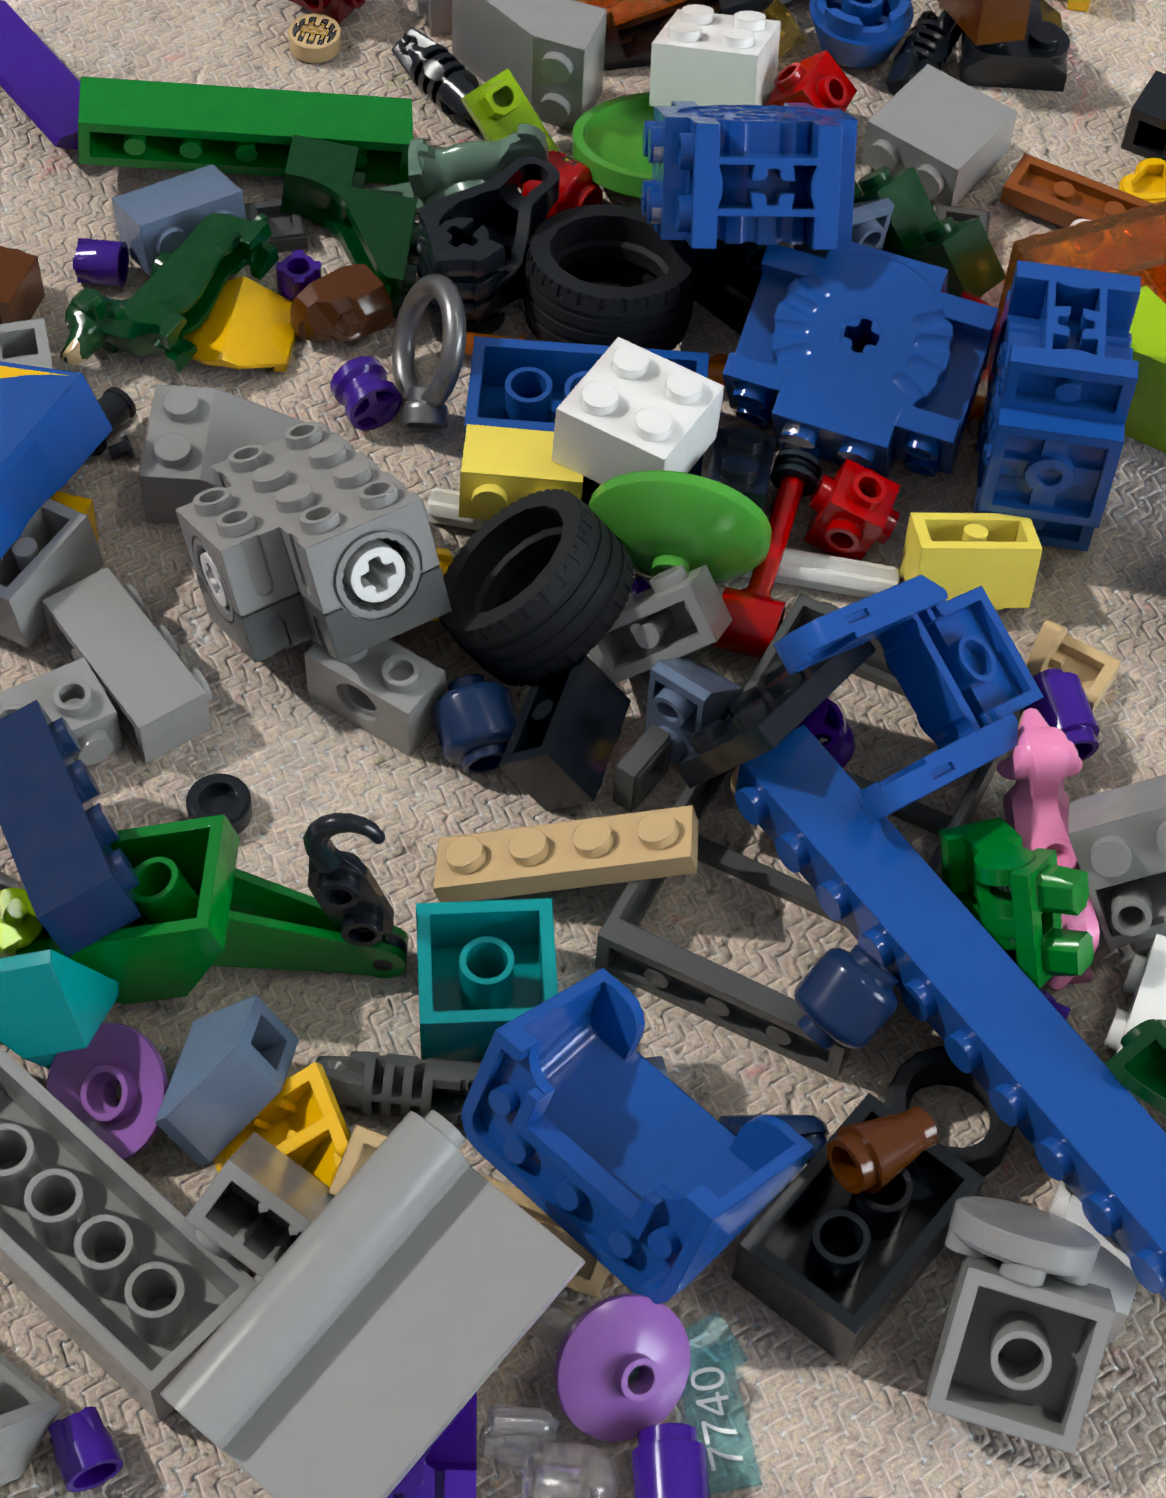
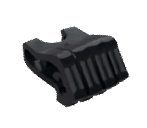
M533 156L518 158L489 181L430 202L421 209L417 241V253L419 255L418 276L421 279L429 274H441L448 277L455 284L460 292L465 309L466 332L493 333L501 328L504 323L505 311L501 309L513 301L523 298L526 256L531 236L538 225L543 223L549 210L559 199L560 172L548 161ZM529 180L542 181L526 197L518 191V187ZM433 298L427 305V310L431 320L432 332L437 341H442L441 309L437 299Z

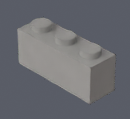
M106 567L42 600L50 638L69 663L85 657L117 711L120 731L145 764L211 729L208 702L213 700V694L207 680L197 667H192L188 670L180 660L178 646L168 629L164 625L155 628L147 617L146 606L133 585L127 584L123 587L112 571Z

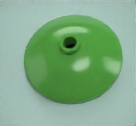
M665 470L626 473L601 484L594 491L589 502V507L618 537L629 553L634 565L633 570L649 579L678 565H683L686 572L707 565L715 584L736 579L753 570L764 561L769 552L772 530L764 512L739 491L702 476Z

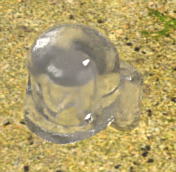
M490 1406L487 1426H482L479 1435V1456L495 1459L498 1464L522 1472V1498H616V1471L609 1457L601 1449L589 1444L558 1441L557 1429L560 1422L557 1418L552 1417L548 1410L534 1407Z

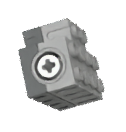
M321 421L318 423L304 422L296 424L287 429L283 437L264 445L252 444L235 449L229 454L227 460L210 466L217 487L200 492L194 497L192 503L175 509L194 570L197 573L196 576L209 617L255 663L275 655L280 650L296 646L312 638L321 646L325 645L329 654L337 661H340L452 612L423 499L416 493L407 491L405 485L387 471L382 472L378 464L362 452H356L353 445L337 433L333 434L330 432L329 427Z

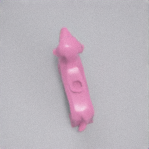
M1029 708L1022 713L1018 722L1017 746L1011 751L1010 756L997 764V771L1002 777L1016 780L1015 784L1003 797L1005 817L1001 818L1022 837L1023 847L1034 851L1036 848L1056 850L1058 866L1080 870L1068 836L1070 799L1064 790V779L1077 776L1082 769L1083 762L1078 757V750L1074 743L1067 739L1065 733L1059 728L1050 727L1037 709ZM1089 895L1087 906L1078 916L1061 914L1062 929L1089 932L1093 938V951L1095 954L1099 943L1100 930ZM1089 966L1081 976L1052 975L1043 986L1050 985V988L1056 992L1065 988L1069 983H1089L1092 980L1091 967Z

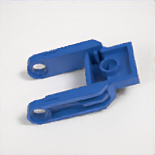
M919 575L825 614L792 631L773 644L788 674L792 675L868 641L877 639L883 648L887 667L905 693L917 715L920 727L937 745V751L855 794L871 824L1013 750L1017 746L1018 720L1013 713L1043 698L1040 689L982 586L946 601L948 594L943 587L925 576Z

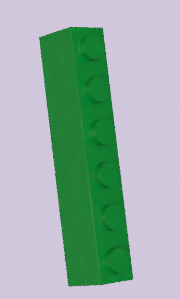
M81 76L78 115V164L193 171L213 164L222 173L284 177L294 134L359 147L356 170L366 172L365 182L388 184L409 182L408 148L410 140H413L412 99Z

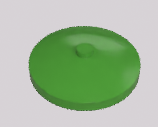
M650 92L626 95L603 102L586 111L576 121L572 132V157L588 166L594 183L624 195L641 198L642 181L652 180V163H649L648 157L643 156L644 120L654 121V106H649Z

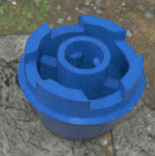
M810 0L809 5L822 51L827 50L837 63L853 68L876 66L888 59L911 26L914 17L911 0Z

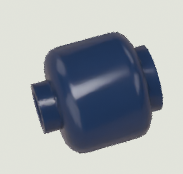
M479 674L456 678L447 685L448 692L439 697L432 707V716L443 756L449 763L462 766L463 771L466 773L476 774L495 770L500 767V762L517 722L511 693L507 687L497 682H485L484 677Z
M855 945L850 952L841 948H831L820 958L794 990L797 1005L804 1012V1015L797 1024L811 1039L826 1050H829L836 1042L848 1049H861L868 1044L896 1012L898 999L892 988L898 983V980L878 960L858 945Z

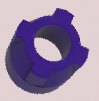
M79 238L75 257L73 258V269H75L77 282L123 287L129 271V249L127 243Z
M292 250V255L286 257L283 262L276 263L278 294L293 302L295 297L306 286L322 277L320 261H314L310 256L305 255L304 250Z
M85 1407L80 1412L54 1421L48 1427L55 1463L67 1491L77 1493L93 1489L113 1478L122 1469L123 1460L112 1435L104 1427L96 1407Z

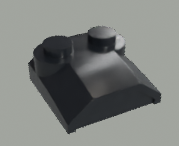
M1031 0L1025 40L976 46L963 31L958 40L960 81L969 86L1063 92L1067 79L1066 58L1070 39L1063 30L1061 14L1045 0Z

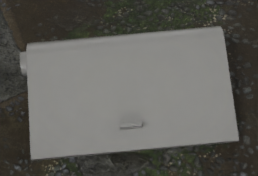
M431 1110L425 1118L413 1111H410L160 1393L173 1408L226 1453L273 1498H387L585 1264L582 1257L469 1165L464 1155L458 1150L465 1141V1137L447 1119L434 1110Z

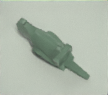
M518 124V131L499 140L467 141L442 149L427 145L424 139L410 140L408 148V177L410 182L370 188L368 190L418 199L416 212H421V209L430 202L489 181L518 158L533 156L548 161L549 148L545 132L530 124Z

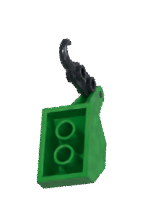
M332 813L323 815L309 824L303 836L306 854L309 857L308 887L314 896L312 897L237 869L236 862L240 837L225 814L117 830L120 839L111 843L113 851L118 848L123 851L139 879L140 885L131 889V893L141 917L68 957L119 982V996L115 1002L127 1005L186 997L211 966L336 972L378 978H393L401 975L406 970L409 937L403 929L394 926V910L369 868L355 854L337 849L331 840L332 836L340 833H357L368 837L375 844H381L385 841V834L376 823L366 817L352 813ZM44 927L35 941L26 947L16 949L15 953L16 956L51 949L63 956L66 955Z

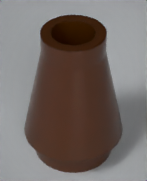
M914 1106L902 1113L843 1126L839 1129L836 1139L830 1141L827 1146V1159L830 1169L839 1184L852 1194H859L863 1191L872 1194L877 1193L923 1151L937 1143V1128L931 1116L919 1106Z

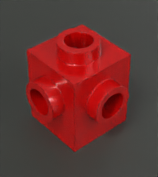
M825 50L800 62L792 63L783 69L775 78L774 84L776 87L765 105L784 106V103H808L814 108H838L845 112L857 89L830 53Z
M847 458L834 478L824 475L819 481L817 489L808 504V507L815 510L803 540L834 556L861 561L875 541L884 545L893 532L900 512L892 509L901 485Z

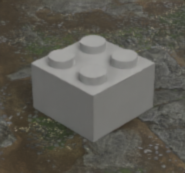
M964 1255L927 1381V1409L1074 1455L1116 1314L1110 1289L1088 1283V1285L1067 1283L1050 1276L1048 1273L1046 1274L1043 1286H1029L1012 1281L1001 1275L999 1272L1001 1260L988 1255L986 1258Z

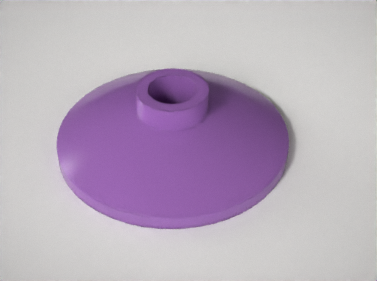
M102 1023L87 1048L56 1054L48 1073L46 1089L124 1161L134 1157L146 1148L160 1128L155 1123L168 1088V1078L159 1052L144 1034L124 1024ZM119 1084H121L122 1088L120 1103L116 1099V1089Z
M632 1293L608 1297L597 1302L582 1313L563 1338L554 1367L556 1396L568 1420L590 1437L611 1442L634 1439L642 1429L660 1424L678 1403L689 1376L690 1345L681 1321L666 1305L662 1303L655 1304L649 1297ZM640 1366L637 1377L628 1385L630 1373L634 1368Z

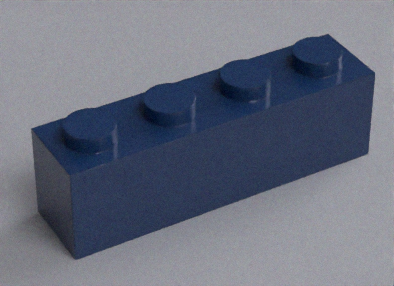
M35 700L0 719V826L38 921L64 954L69 957L141 917L131 893V889L140 885V882L123 851L120 848L113 851L111 843L120 839V836L102 804L93 805L91 799L101 793L85 763L81 759L75 762L72 757L82 752L73 731L63 717L52 722L40 703Z

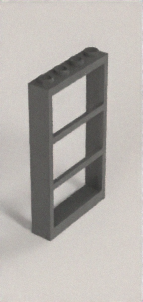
M800 593L741 694L755 686L761 689L765 685L760 679V675L770 666L781 660L773 646L775 642L799 627L839 608L831 603L820 602ZM877 639L871 640L876 651L852 674L906 697L897 679L887 667L880 642ZM1024 708L1013 713V715H1015V717L1017 718L1018 722L1024 711ZM1004 754L977 769L953 817L917 801L890 815L935 835H938V830L969 824L997 770V764L1002 760ZM845 770L861 789L874 783ZM728 771L691 789L686 785L674 807L693 805L698 821H700ZM698 835L699 861L846 927L841 920L834 921L823 911L818 902L816 891L811 885ZM938 844L928 865L941 879L942 871ZM666 877L630 881L598 933L595 968L599 970L604 968L612 976L837 1081L852 1049H848L836 1042L829 1050H826L811 1039L797 1024L804 1015V1012L799 1008L795 999L639 928L638 925Z

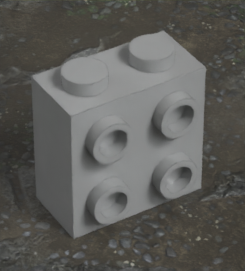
M927 64L867 121L861 162L875 170L888 166L891 173L914 167L930 200L940 205L955 206L1009 152L1017 111Z
M254 1132L227 1160L184 1220L197 1229L194 1235L198 1242L208 1251L226 1260L234 1256L256 1273L254 1280L257 1284L335 1195L329 1193L330 1188Z

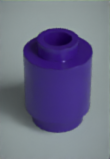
M1056 668L1044 670L1034 675L1033 679L1040 689L1043 698L1025 707L1024 711L1029 708L1037 709L1050 727L1061 729L1067 739L1074 743L1078 750V757L1082 761L1091 757L1099 748L1096 737L1099 735L1100 729L1079 676Z
M663 1423L646 1427L638 1432V1447L631 1453L635 1498H711L706 1447L698 1442L695 1427L683 1423Z

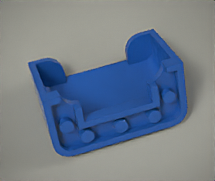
M601 968L495 1030L463 1104L462 1124L469 1142L487 1161L634 1294L649 1297L653 1303L660 1304L668 1302L684 1290L802 1171L814 1146L786 1122L770 1115L754 1117L739 1130L737 1136L730 1132L636 1051L645 1027L643 1010L632 992L607 970Z

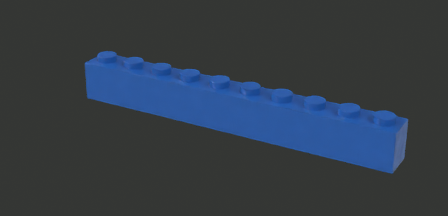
M804 724L792 730L774 749L739 765L735 801L743 817L754 826L759 824L775 843L777 854L783 864L793 873L800 872L816 891L818 902L823 911L832 920H841L857 939L858 946L872 955L898 980L896 986L899 988L902 1000L909 1012L917 1020L928 1022L944 1041L946 1052L954 1065L964 1073H971L989 1094L990 1103L999 1118L1011 1127L1016 1126L1033 1145L1036 1157L1045 1172L1053 1179L1063 1181L1080 1200L1084 1215L1091 1226L1105 1237L1110 1236L1130 1259L1132 1271L1138 1281L1151 1293H1159L1166 1301V1133L1132 1094L1120 1084L1109 1068L886 817L873 824L869 822L855 796L862 789Z

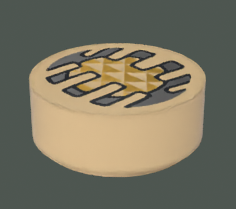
M306 14L296 18L289 26L290 51L301 61L323 63L333 59L341 50L340 26L336 20L327 15Z

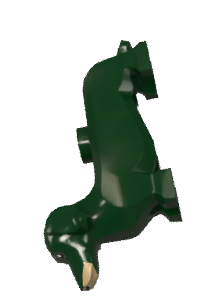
M223 213L210 214L200 222L172 253L165 251L158 255L151 268V278L130 299H111L102 296L99 291L93 288L79 291L71 299V303L65 312V324L70 334L61 351L60 358L67 364L78 365L86 361L100 348L105 349L109 353H118L120 348L136 356L166 354L169 365L180 373L197 352L196 345L186 340L184 335L201 327L209 317L228 277L249 265L251 275L261 280L279 260L276 246L267 242L272 235L267 222L268 217L264 213H260L252 221Z

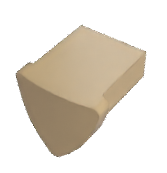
M1046 619L1030 653L1027 668L1032 677L1039 672L1054 668L1078 675L1094 712L1115 679L1121 661L1067 635V628L1051 619Z

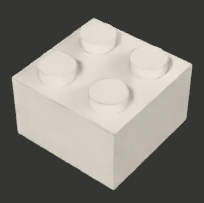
M698 4L687 5L682 9H677L652 42L649 106H671V101H694L699 106L763 105L774 88V80L777 77L781 21L767 20L765 14L757 11H739L734 15L714 13L713 8Z
M618 337L556 408L552 461L599 484H603L616 476L637 471L665 470L688 473L716 439L725 386Z

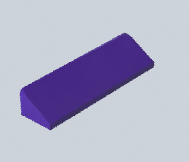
M0 0V86L55 147L78 150L80 81L8 3Z

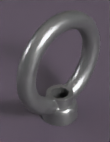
M441 274L426 275L412 286L402 303L395 325L392 345V370L395 386L402 395L401 425L419 429H444L448 427V407L445 402L457 383L463 364L466 347L465 309L460 292L455 284L448 277ZM436 298L442 314L443 336L441 353L431 383L428 387H421L418 384L415 370L416 338L423 313L429 302Z

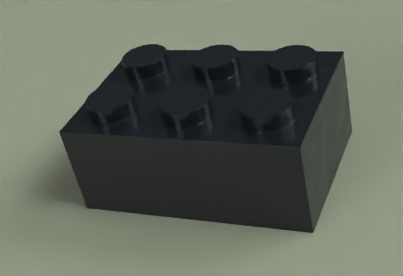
M870 1093L867 1094L739 1243L732 1274L734 1281L845 1367L850 1364L945 1247L956 1200L962 1197L978 1196L985 1179L977 1171L936 1143L934 1146L923 1151L877 1193L872 1194L863 1191L859 1194H852L845 1190L836 1180L830 1169L827 1159V1146L829 1142L836 1139L839 1129L843 1126L897 1114Z

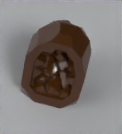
M365 263L343 266L311 282L295 297L290 311L291 326L298 337L319 343L328 340L351 342L372 332L381 331L393 323L392 302L383 282Z

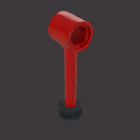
M786 449L777 454L770 476L772 484L779 490L769 518L772 530L769 552L764 561L753 569L747 588L739 590L726 586L722 599L733 621L719 640L710 644L711 646L761 659L783 623L787 603L773 599L770 595L801 497L810 496L816 491L823 470L821 462L812 454L797 449Z

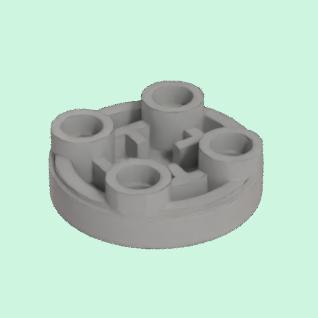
M970 1196L956 1200L945 1245L952 1251L966 1256L986 1258L988 1255L1001 1260L1002 1263L999 1271L1001 1275L1021 1284L1041 1287L1044 1285L1047 1273L1067 1283L1088 1285L1100 1242L1084 1228L1049 1212L1012 1201Z

